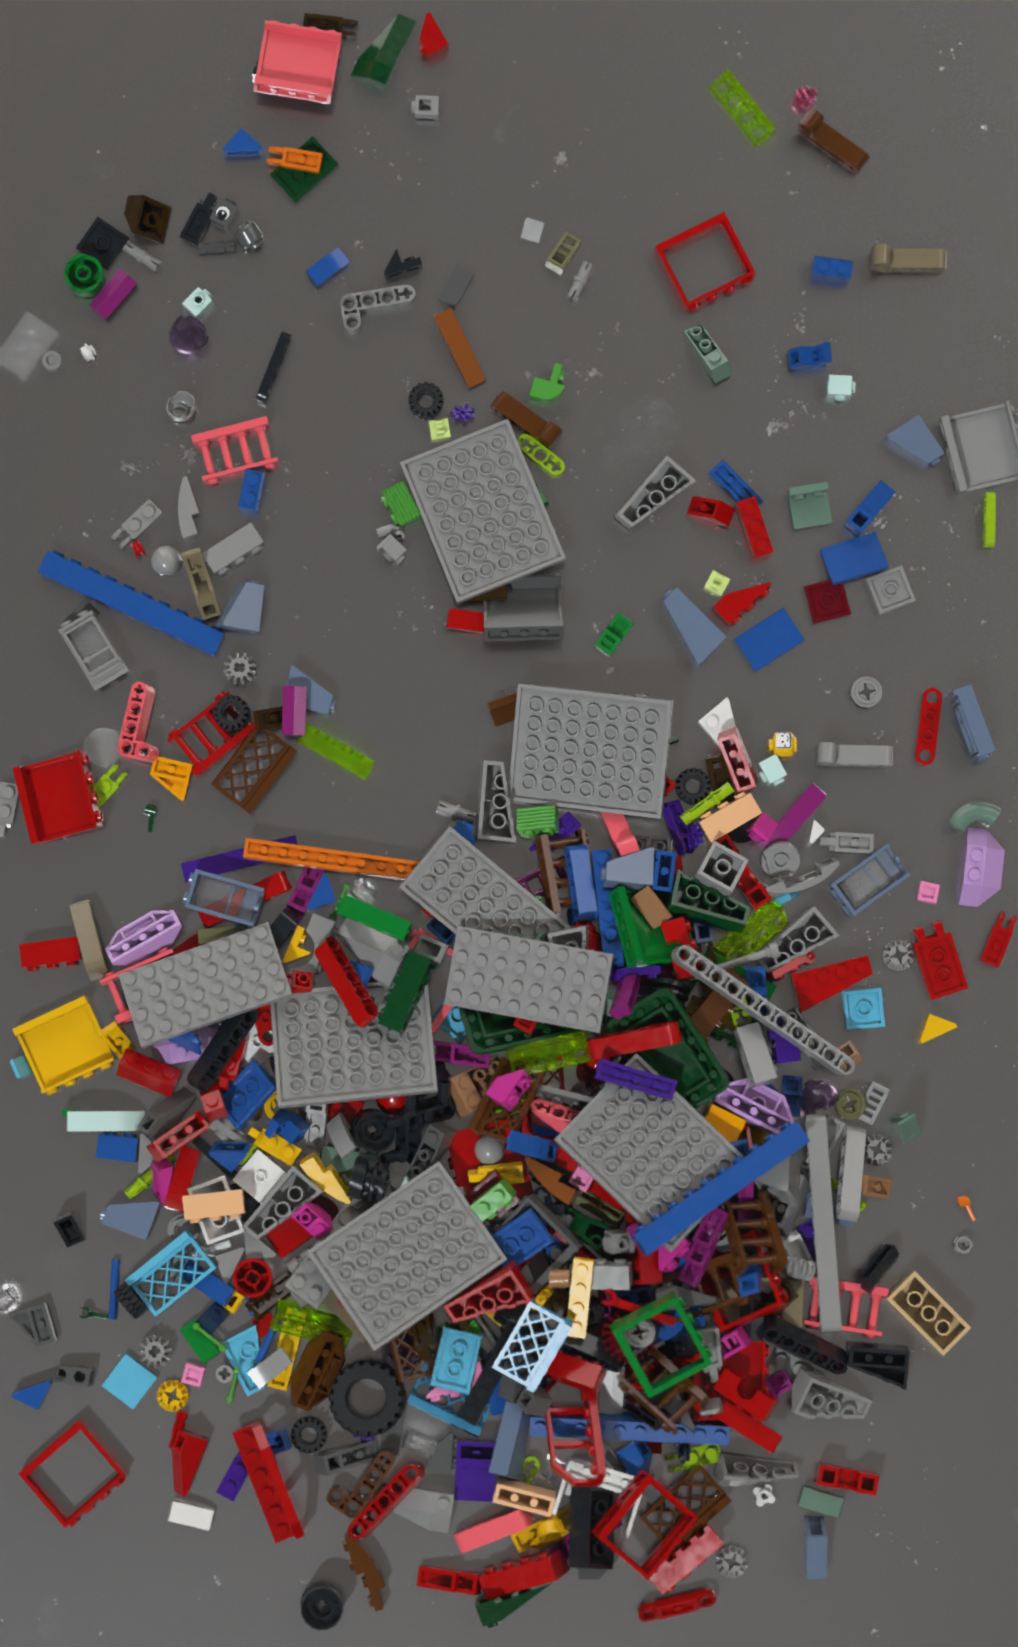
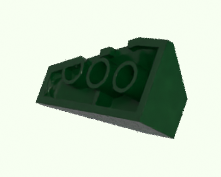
M397 14L358 58L351 77L387 91L416 21Z
M553 1582L487 1600L483 1598L475 1601V1607L482 1626H487L488 1628L498 1626L499 1621L505 1619Z

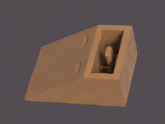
M498 1055L490 1058L489 1069L473 1067L449 1079L451 1082L450 1096L452 1097V1104L456 1107L459 1119L477 1110L500 1062Z

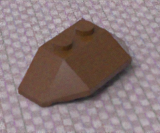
M324 1331L307 1343L290 1379L291 1404L293 1406L310 1411L312 1407L329 1397L331 1383L334 1382L335 1376L340 1373L345 1363L341 1337Z

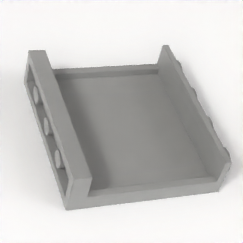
M1009 400L1004 404L950 417L949 415L940 417L939 424L958 495L1018 481V424L1014 422L1015 410L1013 405H1010Z

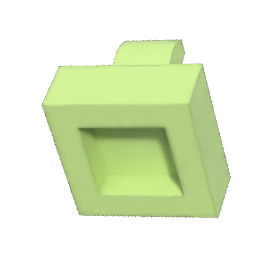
M448 418L429 421L432 441L451 438Z
M713 570L704 589L721 597L730 579Z

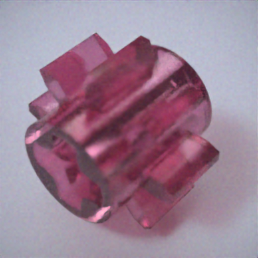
M804 85L795 91L797 96L794 97V102L798 108L803 106L804 109H808L817 103L815 98L818 97V93L814 87L809 88L808 85Z

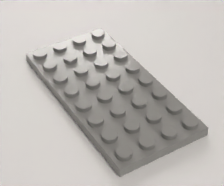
M450 826L399 886L400 889L455 934L457 926H464L518 936L521 932L528 938L535 939L541 930L548 934L550 932L570 929L566 922ZM548 935L544 939L546 942H549Z
M268 922L118 974L142 1049L293 996Z
M457 926L444 1004L600 1033L614 954Z

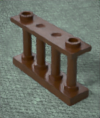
M585 829L575 831L576 837L551 840L548 838V834L535 837L546 907L555 914L561 912L562 906L572 905L571 897L560 898L558 896L557 889L561 886H568L569 883L568 878L557 879L554 870L555 867L566 866L565 858L554 860L551 850L556 847L586 844L588 847L589 837L585 833Z
M760 1191L754 1200L750 1202L730 1203L728 1199L717 1207L729 1213L724 1229L733 1257V1266L736 1268L738 1275H742L748 1268V1265L770 1263L773 1266L774 1272H780L789 1262L767 1191ZM754 1209L757 1212L758 1219L735 1221L733 1211ZM760 1227L764 1236L740 1239L738 1229ZM765 1245L769 1255L746 1257L743 1247Z
M731 1252L711 1259L705 1273L711 1274L721 1303L703 1306L701 1310L692 1312L693 1319L737 1304L739 1306L747 1305L751 1299L755 1298L754 1294L745 1297L740 1296L738 1277L740 1275L737 1274L736 1268L733 1266ZM724 1266L730 1269L738 1297L730 1300L726 1298L719 1276V1268ZM682 1270L663 1276L664 1283L673 1282V1285L682 1287L683 1283L677 1279ZM700 1281L695 1291L705 1294ZM678 1317L676 1319L677 1323H683V1325H685L681 1317Z
M655 1347L648 1349L650 1354L645 1357L646 1360L641 1364L644 1372L651 1365L654 1366L656 1364L660 1368V1373L650 1382L651 1384L678 1370ZM635 1372L627 1379H624L620 1374L616 1376L619 1383L617 1386L625 1394L627 1392L631 1394L661 1422V1427L667 1433L671 1431L674 1435L678 1433L675 1423L694 1404L697 1405L699 1403L704 1407L709 1402L707 1394L689 1378H686L675 1384L653 1405L646 1399L647 1394L644 1389L639 1392L632 1386L638 1379ZM685 1390L689 1394V1399L668 1419L660 1411L680 1391L683 1392Z

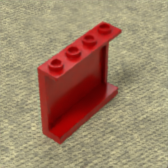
M76 750L74 753L28 766L12 768L31 844L38 845L103 827V814L97 805L99 797L93 789L94 777L88 768L89 757L83 750Z
M507 1118L498 1120L499 1126L508 1122ZM495 1122L490 1123L486 1131L489 1132L495 1129ZM510 1127L501 1131L503 1137L508 1138L511 1132ZM470 1128L456 1131L448 1148L451 1158H447L450 1170L454 1169L456 1177L452 1178L453 1182L457 1187H465L466 1194L479 1184V1182L469 1183L468 1170L478 1169L479 1166L486 1165L477 1159L474 1152L475 1144L482 1136L476 1135ZM506 1150L504 1157L495 1164L522 1161L524 1182L510 1185L520 1197L533 1194L524 1155ZM467 1198L469 1205H471L472 1202Z
M765 1340L752 1341L744 1349L722 1361L720 1370H717L718 1379L725 1368L732 1367L747 1377L743 1385V1392L748 1398L752 1399L756 1392L761 1389L769 1392V1385H765V1377H769V1365H765V1357H769V1345H765ZM722 1342V1344L724 1345V1347L726 1348V1350L729 1352V1350H728V1348L726 1347V1345L724 1344V1342ZM696 1345L694 1355H692L693 1361L700 1358V1352ZM702 1370L692 1375V1382L706 1393L708 1397L712 1391L716 1394L718 1393V1391L713 1389L717 1382L710 1383L707 1381L706 1375ZM699 1403L692 1406L693 1421L718 1420L712 1415H700L701 1405Z

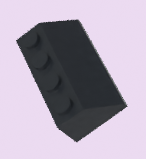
M571 1486L568 1568L613 1569V1551L592 1534L591 1531L615 1503V1492L595 1486ZM613 1529V1530L611 1531V1533L607 1536V1538H608L610 1541H612L613 1543H614V1529Z

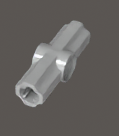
M202 1111L201 1114L210 1125L209 1128L224 1142H252L254 1144V1141L241 1130L236 1129L227 1117L210 1122L205 1111Z

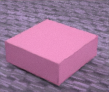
M920 881L916 900L936 904L940 885Z
M578 1165L569 1183L586 1193L593 1178Z
M186 1363L181 1382L201 1387L206 1368Z

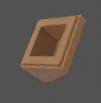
M851 1040L837 1048L849 1056L855 1065L862 1061L860 1053ZM842 1061L841 1064L846 1070L847 1065L844 1061Z

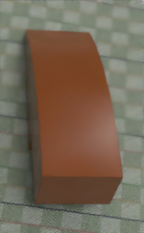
M526 1157L525 1161L538 1181L558 1199L568 1205H573L579 1190L562 1182L565 1174L531 1157Z

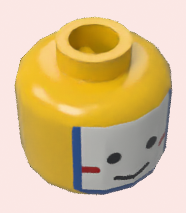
M775 732L773 739H769V751H773V754H776L777 757H792L794 752H797V737H794L791 732Z

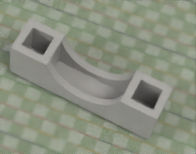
M313 913L306 932L311 936L315 950L327 937L334 938L338 927H335L336 922ZM314 953L306 965L291 968L289 974H292L293 970L313 972L314 978L315 974L319 975L322 966ZM312 978V989L314 988V985H315V982H313V978Z

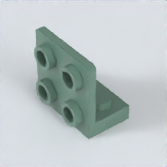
M828 482L788 489V500L795 530L832 523L827 495L829 490Z

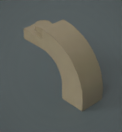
M200 547L182 552V559L202 620L221 615Z

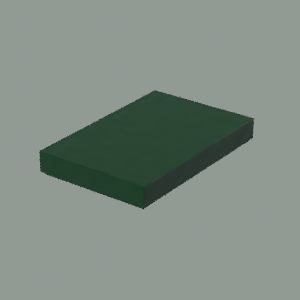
M313 136L299 149L323 154L320 174L281 168V166H278L270 173L271 178L295 204L339 166Z

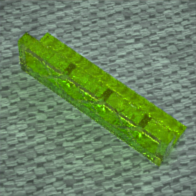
M729 69L725 70L721 77L709 86L711 92L756 147L775 133V126ZM724 82L728 87V93L721 94L715 87ZM729 98L737 99L740 102L739 109L731 108L728 105ZM741 113L749 114L752 117L751 124L743 123L740 120ZM753 128L762 129L765 133L758 141L752 134Z
M307 723L305 724V736H300L297 741L365 781L375 765V761Z
M771 900L748 917L747 925L741 934L731 931L713 946L715 952L723 956L725 961L732 960L731 956L738 952L737 958L756 952L789 924L783 907ZM780 917L781 922L774 926L775 920ZM767 928L765 935L760 938L761 931ZM753 940L751 947L746 949L747 943Z
M585 1031L539 1040L507 1049L512 1072L524 1070L528 1074H534L591 1061ZM585 1051L586 1055L575 1056L577 1052ZM558 1056L565 1057L563 1060L560 1061L555 1060ZM541 1060L546 1061V1062H545L544 1064H542V1065H537V1064H536L538 1061H541ZM518 1065H526L524 1069L516 1070L515 1068Z
M280 1299L276 1303L275 1315L269 1326L271 1330L310 1341L318 1336L315 1335V1332L326 1331L344 1338L342 1343L343 1349H345L352 1336V1331L336 1315L305 1306L301 1308L298 1304ZM278 1320L287 1322V1324L280 1325L276 1323ZM303 1326L306 1329L301 1331L296 1329V1327Z

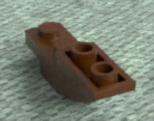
M345 1534V1540H342L345 1552L349 1551L351 1557L348 1560L351 1572L355 1571L356 1575L364 1573L365 1576H362L364 1588H369L370 1595L367 1597L370 1607H374L375 1611L382 1610L384 1606L379 1589L385 1588L382 1574L366 1548L358 1540L352 1539L349 1534Z

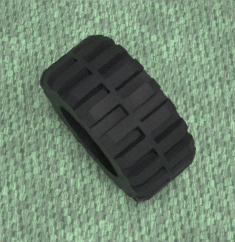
M374 1360L356 1361L345 1366L335 1376V1380L330 1386L329 1408L334 1415L335 1421L345 1431L347 1430L353 1435L362 1437L376 1436L393 1428L403 1415L402 1412L406 1405V1390H404L403 1382L399 1383L396 1371L388 1365ZM364 1379L378 1382L386 1394L384 1408L373 1417L359 1416L352 1410L349 1403V1393L352 1387Z

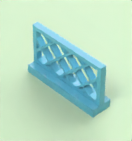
M190 1229L182 1233L125 1279V1282L132 1286L155 1317L217 1268L193 1237L194 1234ZM190 1243L196 1248L195 1257L185 1255L186 1247ZM173 1257L181 1258L180 1269L170 1268V1262ZM185 1258L195 1260L194 1271L184 1269ZM198 1260L206 1261L210 1268L206 1272L197 1271ZM158 1269L166 1270L165 1281L155 1280V1273ZM169 1271L180 1272L179 1283L168 1282ZM183 1272L193 1273V1282L191 1284L182 1283ZM143 1281L151 1282L150 1293L142 1292L138 1285ZM154 1283L165 1284L164 1295L153 1294ZM168 1285L178 1286V1294L176 1296H167ZM153 1297L163 1298V1305L159 1310H156L152 1305Z

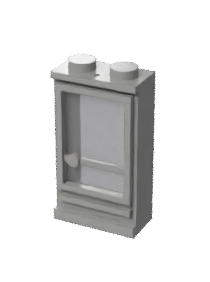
M86 609L77 615L78 619L71 622L69 619L61 624V629L58 631L94 690L97 691L124 673L129 672V669L92 610L88 612Z

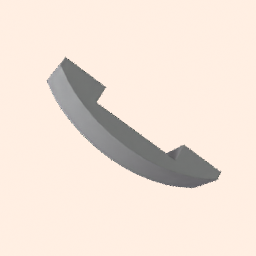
M832 856L816 862V870L785 882L777 876L761 882L767 892L772 893L801 891L826 879L840 864Z
M328 1104L306 1106V1122L311 1127L304 1135L299 1161L300 1169H302L300 1166L301 1159L314 1151L321 1160L326 1135Z

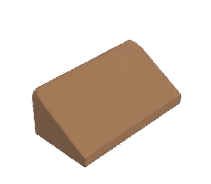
M650 886L644 887L631 897V901L653 929H656L661 923L666 922L672 917Z

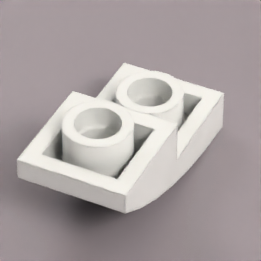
M172 1501L167 1521L209 1531L214 1511Z

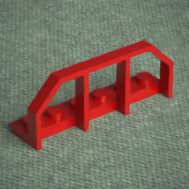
M552 1380L544 1389L545 1392L548 1394L558 1382ZM581 1390V1400H584L585 1407H549L544 1415L550 1466L553 1471L572 1487L600 1486L606 1476V1466L597 1396ZM583 1415L584 1419L587 1420L585 1435L589 1437V1441L554 1442L551 1416ZM555 1449H588V1455L592 1459L590 1473L594 1475V1478L576 1479L556 1462Z
M260 1421L232 1431L275 1544L293 1536L295 1539L305 1536Z

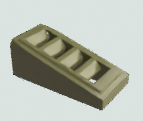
M565 231L547 258L545 267L558 275H562L581 245L582 240ZM565 240H567V241H569L570 243L574 244V247H572V246H570L569 244L565 243ZM561 247H563V248H565L566 250L570 251V253H568V252H566L565 250L561 249ZM557 253L566 259L564 260L561 257L557 256Z

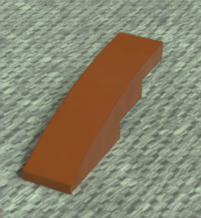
M451 307L433 315L467 387L471 388L485 381L484 373Z

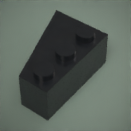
M848 1342L847 1364L849 1367L882 1379L887 1383L894 1384L901 1389H907L910 1355L908 1346Z

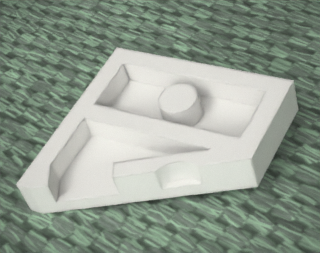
M725 698L698 721L718 746V733L736 727L728 698Z

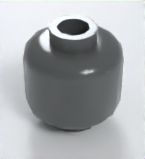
M247 220L235 228L237 232L234 236L243 249L251 248L254 250L262 244L260 240L263 238V233L255 222Z

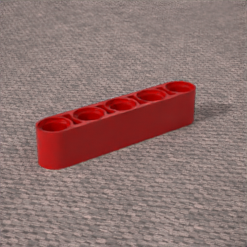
M284 870L252 884L265 889L262 903L292 889ZM246 889L239 890L233 894L227 915L234 917L239 914ZM229 896L203 908L224 914ZM197 911L205 929L226 920Z
M327 937L314 950V953L355 1024L365 1028L378 1016L379 1011L339 942L333 937Z
M671 1021L587 1039L586 1042L591 1060H597L682 1042L678 1022Z
M410 1464L403 1467L349 1525V1536L355 1540L369 1537L422 1481L425 1475L424 1468L419 1464ZM412 1468L416 1471L414 1479L410 1475ZM399 1482L402 1484L403 1487L401 1493L397 1490V1484ZM385 1497L389 1499V1505L387 1507L384 1505L383 1502ZM372 1511L376 1515L374 1521H372L370 1518V1513ZM358 1525L362 1527L361 1535L357 1533Z

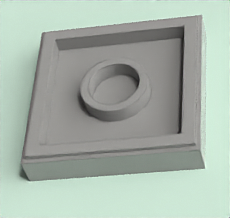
M902 565L865 579L879 615L916 602Z

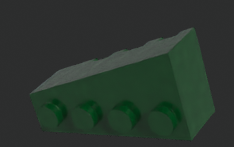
M679 869L674 874L672 892H669L666 906L671 915L741 934L747 925L750 911L749 906L728 895H722L717 892V889L709 888L700 883V880L685 875Z
M411 950L403 956L401 961L403 966L401 971H398L394 977L393 982L395 985L393 990H389L385 999L387 1004L378 1014V1024L401 1034H404L414 1013L413 1004L417 1005L422 997V986L428 985L430 981L431 968L435 969L438 964L434 960Z
M576 1212L569 1230L601 1257L607 1259V1261L614 1262L615 1259H627V1253L610 1254L603 1250L605 1230L620 1229Z

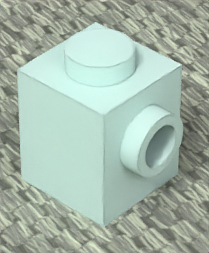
M198 287L182 305L198 321L214 305L211 299L213 296L206 289L202 291Z
M829 374L826 397L835 398V401L850 399L851 394L855 393L856 385L855 382H852V376Z
M776 754L758 763L761 771L758 774L763 783L767 782L768 786L773 783L776 786L785 781L784 777H786L787 773Z

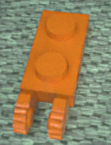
M269 147L270 153L283 155L282 160L267 158V164L320 174L322 153L289 147Z

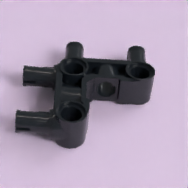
M448 1079L438 1080V1095L420 1100L418 1103L417 1095L405 1096L403 1107L399 1109L395 1116L382 1119V1127L385 1131L396 1128L395 1150L381 1153L380 1160L382 1164L394 1162H408L411 1164L421 1144V1130H423V1127L434 1122H443L454 1116L456 1107L452 1104V1097L450 1096L451 1082Z

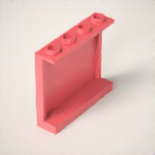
M265 20L257 73L254 78V92L330 104L342 33L335 30H321L312 26L303 27L295 23L284 24L276 20Z

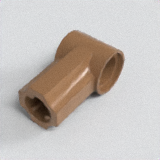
M570 1269L549 1270V1287H557L559 1289L570 1287Z

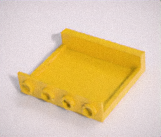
M82 996L12 1029L42 1090L41 1093H47L48 1096L58 1092V1087L64 1084L66 1087L77 1083L76 1079L81 1076L86 1079L94 1075V1070L101 1068L103 1071L112 1067V1062L116 1061L110 1047L99 1034V1031L102 1029L87 996Z

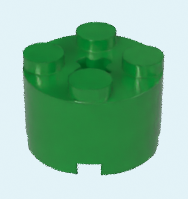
M78 254L67 262L64 269V278L69 289L78 297L94 296L104 287L105 273L96 258L87 254ZM86 273L87 278H83L82 274Z

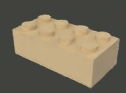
M911 1270L888 1294V1297H885L942 1356L971 1329L914 1270Z

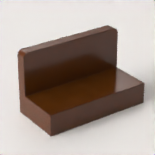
M517 693L488 703V708L496 727L515 721Z

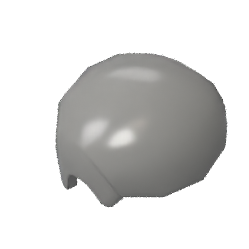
M181 390L177 391L175 396L169 397L166 405L168 416L176 422L189 420L193 417L196 409L193 395L188 391Z
M161 546L152 553L150 562L153 570L158 574L174 575L181 569L183 560L181 554L175 548Z
M483 1136L476 1142L474 1152L481 1163L491 1165L504 1157L506 1145L505 1142Z

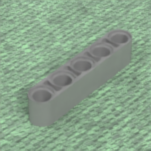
M845 1125L843 1129L835 1211L836 1219L857 1222L859 1217L866 1142L865 1128Z

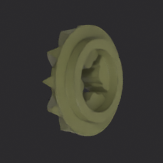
M849 1088L839 1093L836 1099V1109L841 1117L847 1120H855L865 1113L867 1104L865 1096L860 1093V1090ZM849 1099L851 1101L857 1100L856 1104H854V1109L852 1107L845 1108L850 1103Z

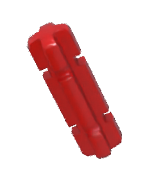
M177 1411L175 1418L177 1420L174 1422L171 1434L172 1440L169 1443L170 1449H172L178 1430L184 1431V1421L187 1419V1412Z

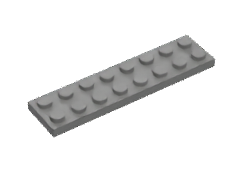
M378 1160L380 1161L379 1171H382L384 1164H382L381 1160ZM389 1167L390 1179L388 1188L383 1199L399 1189L405 1178L391 1167ZM367 1192L363 1193L360 1200L352 1199L351 1203H345L332 1221L333 1229L322 1239L318 1240L315 1245L373 1207L376 1203L377 1195L373 1194L371 1203L367 1200ZM309 1255L305 1257L284 1285L285 1288L316 1310L332 1290Z

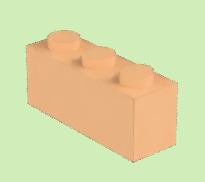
M742 791L734 796L735 800L728 803V801H725L717 806L718 810L713 813L707 811L700 816L701 820L697 822L700 824L709 842L712 843L762 813L750 792L745 793Z
M243 1189L182 1196L185 1220H190V1223L202 1222V1218L208 1217L210 1221L222 1220L221 1216L229 1215L230 1219L242 1218L241 1214L246 1213Z
M500 1476L497 1478L493 1493V1503L548 1517L552 1515L556 1500V1491Z

